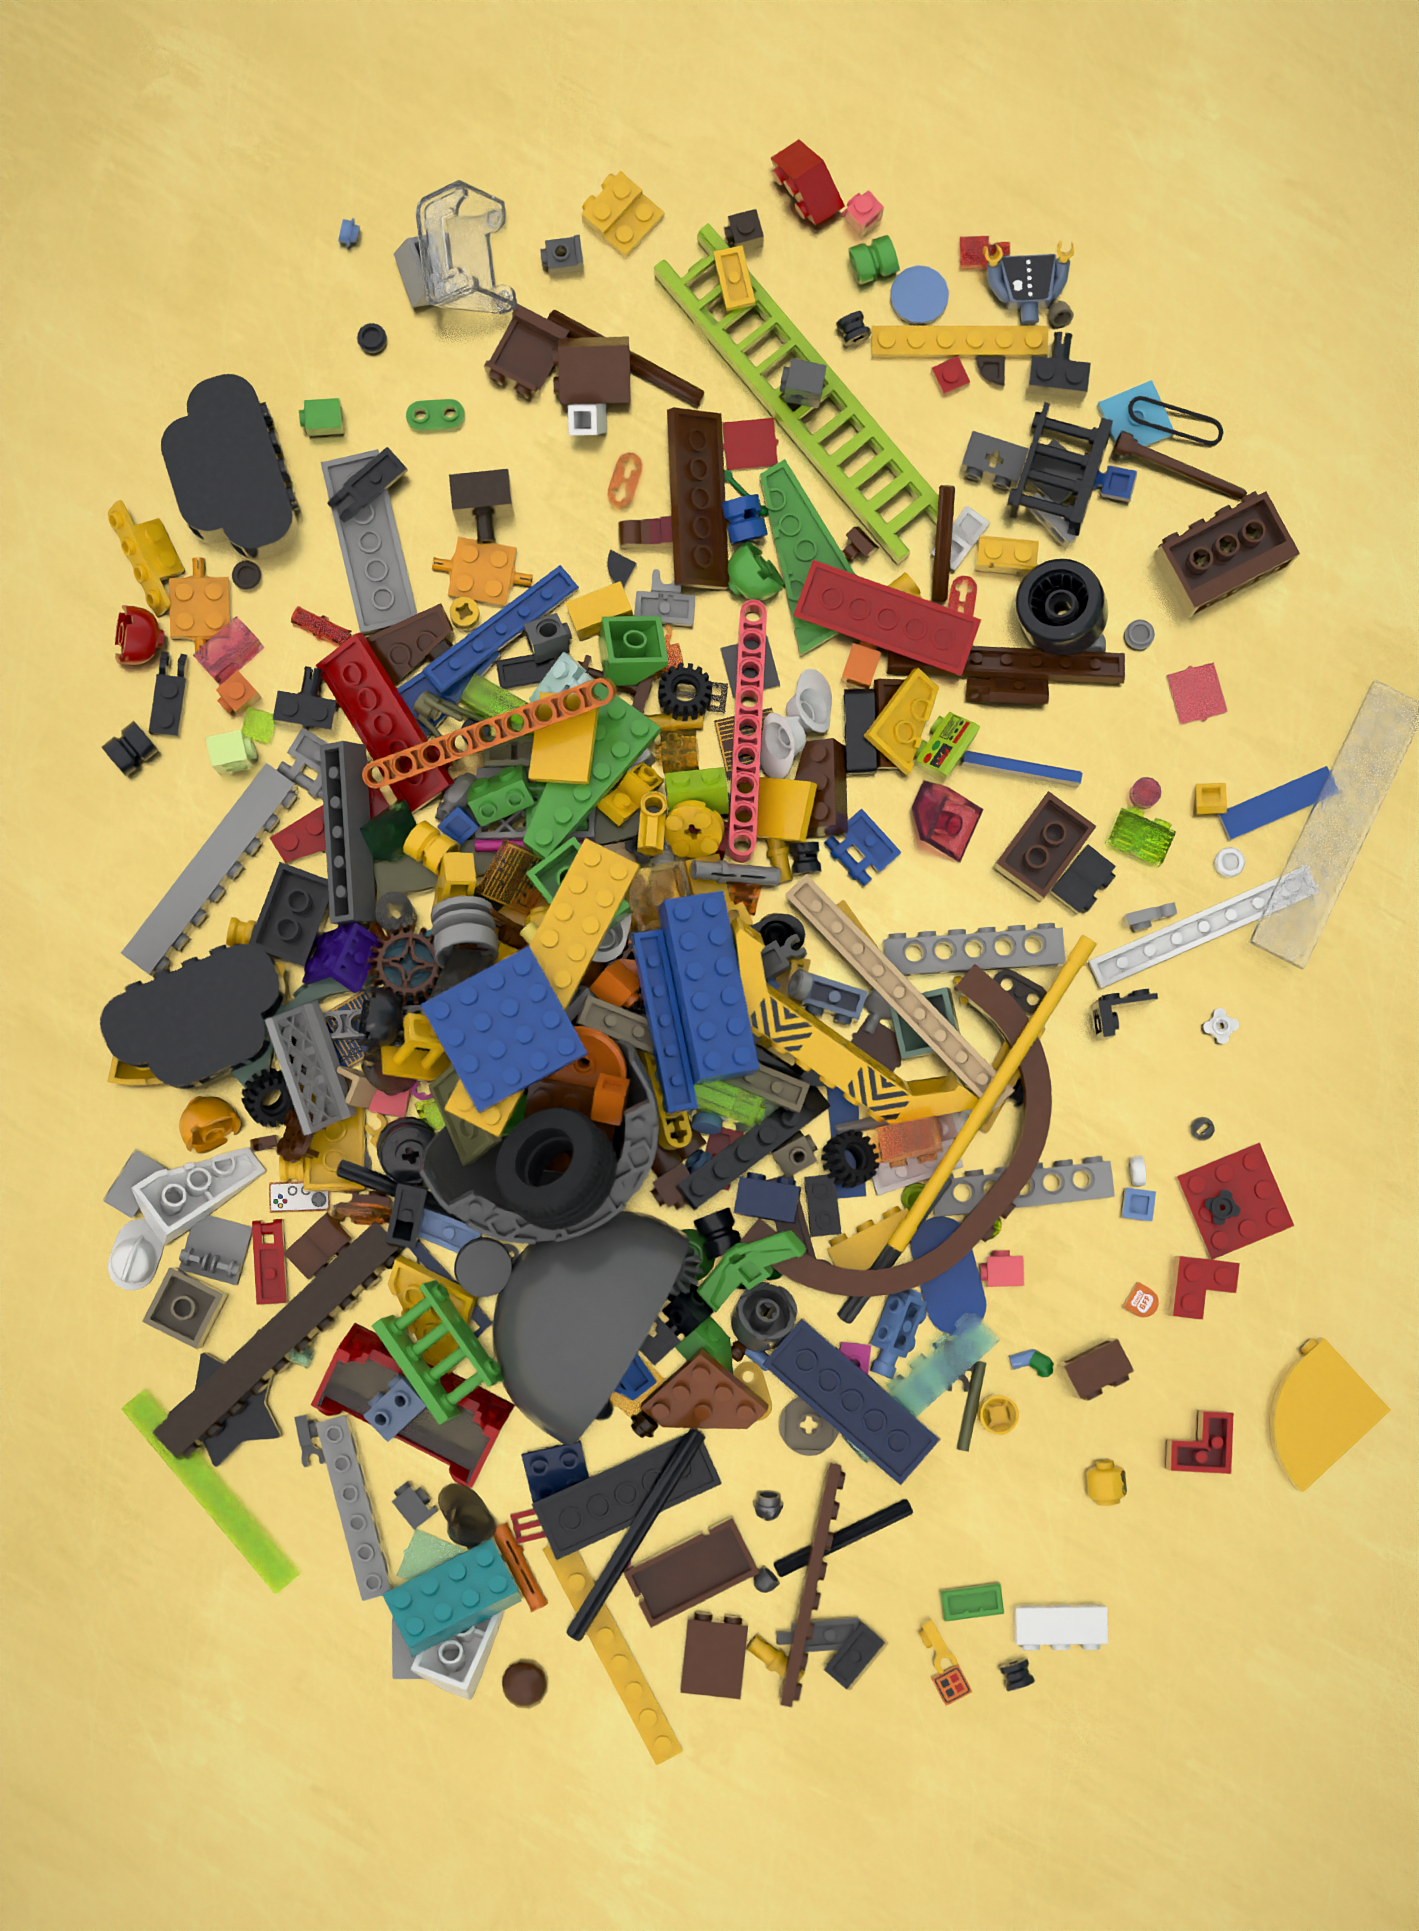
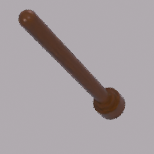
M1122 430L1116 439L1113 452L1124 457L1125 455L1131 456L1134 454L1237 499H1242L1247 495V491L1240 486L1137 443L1138 440L1133 438L1134 435Z

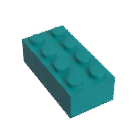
M492 1539L382 1594L412 1657L522 1601L519 1591Z

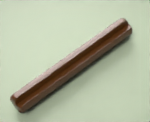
M940 485L932 587V600L937 602H945L948 599L955 486Z

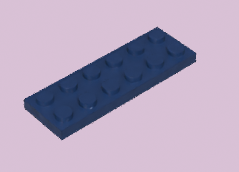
M804 1318L800 1320L762 1364L900 1486L941 1440L938 1435Z

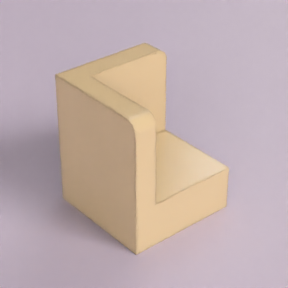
M338 1066L336 1072L347 1077L346 1083L349 1092L345 1103L351 1106L369 1108L380 1080L358 1069Z

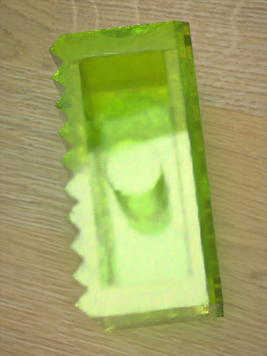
M1128 806L1127 810L1121 808L1105 843L1160 867L1176 834V831L1170 829L1172 824L1159 818H1155L1154 821L1144 818V812L1132 806Z

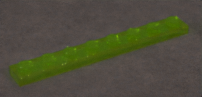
M143 1389L121 1408L275 1595L300 1575L199 1452L190 1460L184 1458L180 1462L152 1433L168 1415L146 1389Z

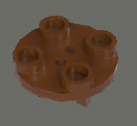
M290 1109L284 1119L286 1129L283 1138L277 1144V1155L282 1156L285 1161L290 1163L299 1161L303 1156L313 1159V1157L318 1158L320 1152L308 1148L314 1133L304 1136L296 1110ZM309 1111V1116L313 1123L314 1114Z

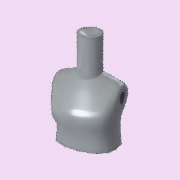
M873 987L864 1002V1007L868 1009L870 1015L863 1027L865 1032L872 1035L881 1018L892 1019L889 1003Z

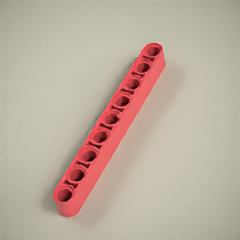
M755 599L748 600L741 606L738 625L728 854L732 860L739 863L747 862L753 857L757 835L767 610L761 601ZM749 612H756L759 614L760 619L749 621L745 615ZM748 640H753L758 643L759 647L755 650H750L744 646V643ZM751 668L758 675L755 678H747L742 672L745 669ZM745 697H751L755 699L757 704L753 707H746L742 704L741 700ZM748 725L754 728L755 733L751 736H746L739 729L742 726ZM742 754H748L752 756L754 761L749 765H745L738 760V757ZM748 783L753 790L750 793L744 794L738 791L737 785ZM739 812H747L751 816V820L742 823L736 819L735 815ZM745 841L749 844L750 849L746 852H740L735 849V842Z

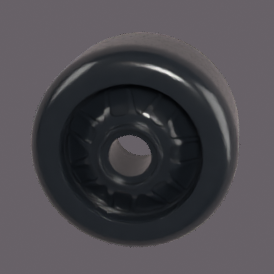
M1063 558L1045 561L1030 570L1018 587L1015 599L1018 620L1026 637L1041 651L1058 656L1073 655L1092 646L1102 635L1108 621L1107 598L1096 574L1083 563ZM1070 609L1067 613L1058 615L1060 610Z

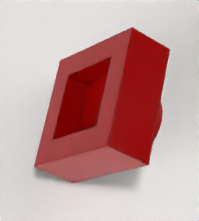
M959 356L931 368V372L943 396L970 385L969 377Z

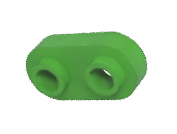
M455 399L421 400L409 405L406 410V420L409 427L416 432L450 431L462 426L465 421V411L462 404ZM447 409L455 411V415L451 418L446 417L444 413ZM418 411H424L426 416L423 419H417L415 414Z

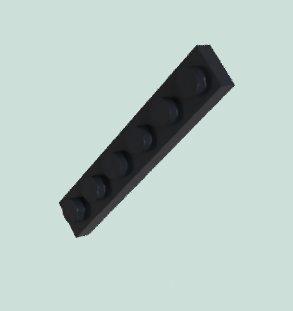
M809 1086L800 1113L779 1107L680 1182L675 1188L692 1210L695 1211L831 1106L816 1086Z

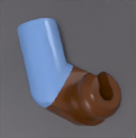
M739 1340L732 1343L731 1354L734 1360L739 1362L746 1355L764 1371L768 1370L762 1365L769 1357L765 1351L753 1352L748 1350Z

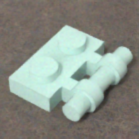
M563 652L529 700L531 702L539 700L540 692L559 693L591 681L593 678L585 673L586 670L571 655Z

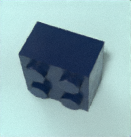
M747 1172V1177L740 1176L734 1213L796 1224L802 1188L796 1186V1181L793 1179L777 1177V1182L766 1181L764 1174Z

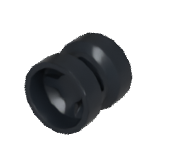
M800 842L789 845L790 854L794 857L792 875H810L822 872L821 862L817 859V854L820 851L819 842Z

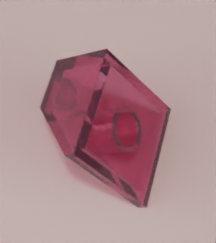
M923 780L912 805L920 840L955 862L960 863L984 809L950 787Z

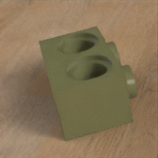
M484 736V738L488 741H493L496 736ZM519 736L484 749V768L516 767L521 764L524 767H530L534 736Z

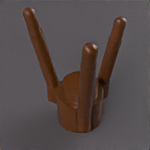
M489 909L488 913L496 918L494 919L495 927L500 929L498 940L516 949H524L527 941L519 933L525 926L515 923L494 909ZM459 943L455 945L457 949L489 950L477 947L475 943Z

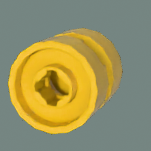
M426 820L413 828L403 846V852L417 862L424 860L423 866L437 876L439 875L443 852L452 853L460 851L459 843L446 834L441 835L440 830Z
M992 1394L985 1397L979 1403L977 1419L984 1430L996 1435H1003L1011 1432L1016 1427L1019 1420V1411L1017 1405L1010 1398Z

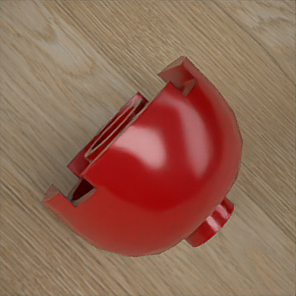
M122 605L125 613L119 612L115 633V645L121 646V654L115 653L116 662L127 665H139L148 662L154 656L156 648L163 646L164 631L158 629V621L150 611L136 606Z

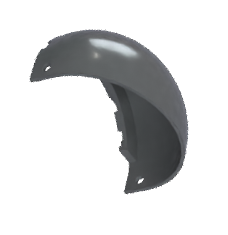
M613 1040L624 1055L627 1066L626 1079H630L625 1114L621 1125H616L613 1147L617 1156L615 1182L604 1204L591 1217L580 1224L559 1230L541 1229L528 1223L506 1203L500 1195L496 1184L495 1168L497 1157L508 1135L501 1136L502 1141L472 1165L463 1166L446 1125L424 1149L419 1167V1173L439 1204L450 1214L453 1213L466 1222L468 1227L477 1232L501 1241L522 1244H536V1242L552 1240L561 1242L596 1229L622 1211L635 1192L639 1191L650 1171L657 1149L659 1112L656 1095L650 1077L633 1045L625 1040ZM587 1058L580 1059L583 1063H589ZM543 1172L539 1187L555 1182L564 1173Z
M620 1211L608 1222L581 1236L561 1242L552 1240L528 1244L512 1264V1273L496 1299L492 1325V1346L494 1359L500 1366V1373L505 1379L502 1381V1384L507 1394L521 1413L540 1430L563 1444L571 1446L584 1434L597 1417L636 1356L668 1297L689 1246V1238L686 1233L655 1216L641 1212Z

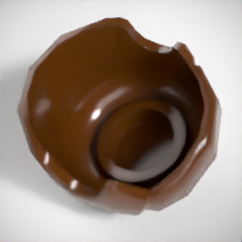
M519 1660L509 1665L502 1675V1689L506 1699L517 1708L531 1709L541 1704L546 1696L548 1681L543 1669L535 1662Z

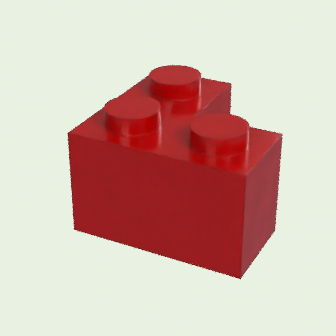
M800 139L770 158L775 168L772 170L774 178L779 185L785 184L788 192L796 197L798 203L795 204V208L803 219L808 218L815 225H818L845 207L824 160Z
M1175 1256L1168 1316L1203 1320L1206 1290L1237 1293L1240 1263Z
M1198 1410L1197 1440L1167 1439L1166 1469L1170 1471L1231 1474L1234 1413Z

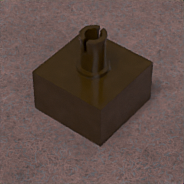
M498 469L449 474L452 511L455 521L475 520L477 543L491 544L496 542L493 518L514 516L509 470Z

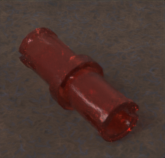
M301 606L296 607L291 617L290 623L313 632V636L320 639L323 637L338 645H342L352 635L351 630L330 622L329 617L325 615L320 617L303 609Z

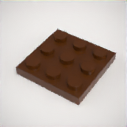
M546 1078L529 1086L524 1119L545 1109L558 1107L574 1109L587 1116L602 1130L612 1144L614 1142L616 1125L591 1119L595 1088ZM573 1151L564 1152L555 1157L545 1167V1170L565 1173L572 1161Z

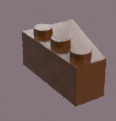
M834 738L806 741L794 779L817 784L806 838L848 833L845 746Z

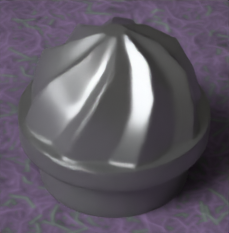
M775 1491L758 1492L756 1499L753 1501V1507L756 1510L757 1516L765 1521H772L778 1518L783 1509L781 1494Z

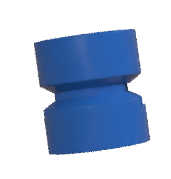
M758 494L747 495L721 503L724 518L730 521L727 531L731 544L768 535L765 520L759 517L762 508Z

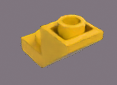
M642 761L626 773L619 786L605 796L597 808L620 826L639 811L641 798L648 792L657 791L665 780L652 767Z

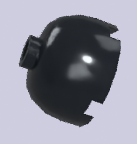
M369 985L366 992L372 994L370 1000L363 1001L358 1032L364 1034V1039L358 1040V1043L361 1046L384 1047L397 1039L400 1030L404 1031V1018L408 1013H403L401 1000L391 990Z

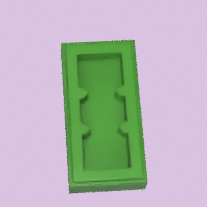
M1001 1583L940 1590L944 1622L1005 1614Z

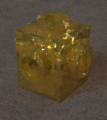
M696 729L661 731V744H655L656 761L662 762L663 772L699 770V747Z

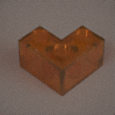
M936 1116L875 1128L882 1164L889 1163L890 1169L908 1165L907 1159L917 1158L918 1164L935 1161L938 1159L937 1154L943 1152Z

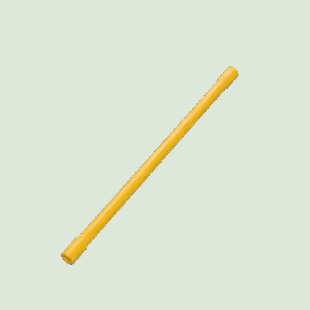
M1083 934L1068 956L1067 962L907 1216L900 1222L888 1241V1244L903 1253L916 1233L919 1223L1078 971L1085 965L1097 946L1096 942Z

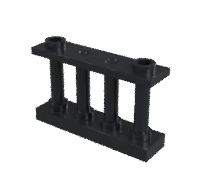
M1044 402L1042 412L1036 411L1031 428L1036 430L1017 489L1011 488L1007 505L1012 506L1010 517L1016 519L1020 506L1065 518L1064 521L1069 522L1067 533L1079 536L1109 441L1113 420L1101 418L1099 428L1093 427L1088 429L1048 418L1050 403ZM1044 429L1089 441L1088 444L1093 445L1091 453L1085 452L1082 455L1040 443ZM1036 454L1081 466L1080 470L1085 471L1083 479L1077 478L1072 480L1032 469ZM1028 480L1073 492L1072 495L1077 496L1075 505L1069 504L1065 506L1025 495L1024 492Z

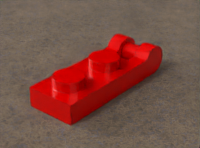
M273 1219V1222L262 1223V1220L252 1221L256 1305L288 1303L285 1255L283 1254L285 1252L283 1219ZM263 1235H274V1243L263 1244Z

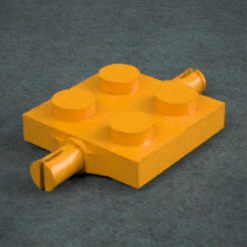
M458 537L456 551L451 560L433 558L434 563L444 565L432 563V569L449 572L448 596L456 598L469 597L474 601L500 606L507 605L509 592L514 584L531 587L532 582L527 580H533V574L516 572L514 564L516 547L495 543L478 544L477 540Z
M197 557L192 558L193 575L186 578H169V600L171 602L169 607L170 638L195 641V659H200V647H202V659L207 658V641L214 638H230L229 577H210L205 575V558L199 557V569Z

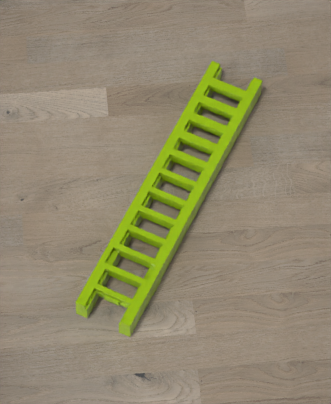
M707 223L697 233V241L709 254L706 259L702 257L682 278L666 260L662 259L654 266V275L897 564L901 563L909 556L910 550L897 536L896 532L923 510L926 511L937 525L938 494L749 270L755 305L735 309L721 321L717 322L707 310V307L722 295L720 284L700 300L687 286L715 264L714 251L730 248L714 228ZM754 307L766 322L739 344H736L725 330ZM773 330L784 345L755 367L744 352ZM790 352L798 360L827 365L820 403L827 397H830L841 410L838 415L813 435L800 419L814 408L802 405L793 412L781 398L785 395V392H780V386L774 389L763 376L765 372ZM849 420L859 433L833 454L829 455L820 442ZM865 443H868L878 455L849 478L839 465ZM887 465L897 478L870 500H867L858 487ZM903 488H906L915 501L886 523L876 510Z

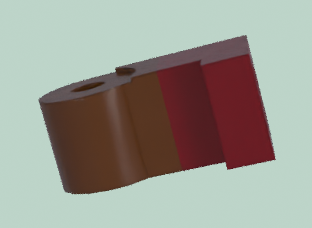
M671 516L618 522L619 547L673 548Z

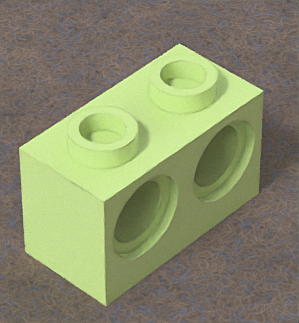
M242 730L206 737L211 767L219 775L254 768L252 759H257L254 741H251L250 737L245 736Z

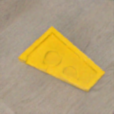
M919 668L911 671L864 734V737L906 775L912 772L914 766L912 762L916 750L920 748L923 739L921 738L925 722L929 720L939 690V686Z

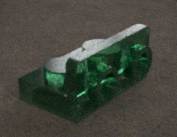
M406 799L396 800L362 826L360 830L373 859H387L390 862L404 855V843L417 824Z

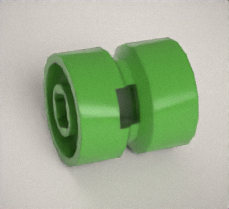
M889 235L873 239L869 246L861 243L848 248L850 262L859 284L875 280L879 273L887 276L900 271L898 257Z

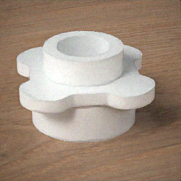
M1222 1008L1216 1009L1210 1021L1205 1022L1203 1025L1205 1033H1210L1220 1044L1227 1043L1229 1035L1239 1028L1238 1020L1231 1019ZM1220 1023H1222V1024L1224 1025V1028H1223V1029H1220V1028H1219L1218 1025H1219Z

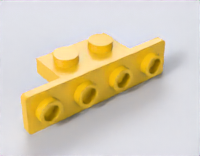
M122 500L116 501L107 512L109 524L116 531L121 541V549L128 556L132 564L134 576L141 583L146 594L148 606L153 609L156 616L163 615L171 606V602L161 581L181 575L184 568L160 518L134 525Z

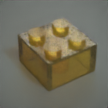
M683 859L639 869L624 898L632 910L630 924L632 931L638 933L660 928L661 924L657 907L665 899L691 896Z

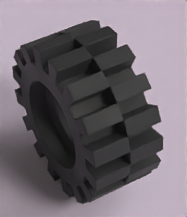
M678 663L677 669L671 666L668 668V673L664 672L662 674V680L659 681L658 689L659 705L661 708L664 707L665 714L669 715L672 713V719L677 720L678 716H683L682 721H687L688 716H691L692 720H695L698 717V713L702 716L705 714L706 708L709 709L712 698V681H709L707 672L702 674L703 668L700 666L695 670L692 663H688V668H683V663ZM679 684H690L694 686L697 694L692 700L684 701L674 695V689Z
M270 1068V1073L266 1069L260 1070L261 1076L258 1077L255 1073L252 1075L253 1082L246 1081L245 1085L248 1089H242V1095L244 1096V1098H241L242 1103L257 1124L260 1123L262 1126L267 1127L269 1123L271 1127H276V1121H279L282 1125L284 1124L287 1112L290 1109L295 1110L282 1070L278 1072L275 1068ZM272 1090L281 1091L280 1097L273 1104L261 1105L262 1098Z
M855 1130L845 1131L829 1139L826 1142L827 1145L823 1147L822 1151L826 1153L821 1155V1160L827 1161L826 1164L822 1165L823 1169L830 1170L827 1176L829 1179L835 1177L834 1184L837 1186L842 1184V1188H853L872 1179L871 1177L876 1175L877 1171L875 1169L879 1168L880 1163L875 1160L880 1158L879 1153L873 1152V1149L877 1147L875 1143L871 1145L868 1143L871 1140L868 1135L862 1138L864 1132H855ZM845 1149L849 1150L855 1157L856 1169L848 1164L845 1158Z

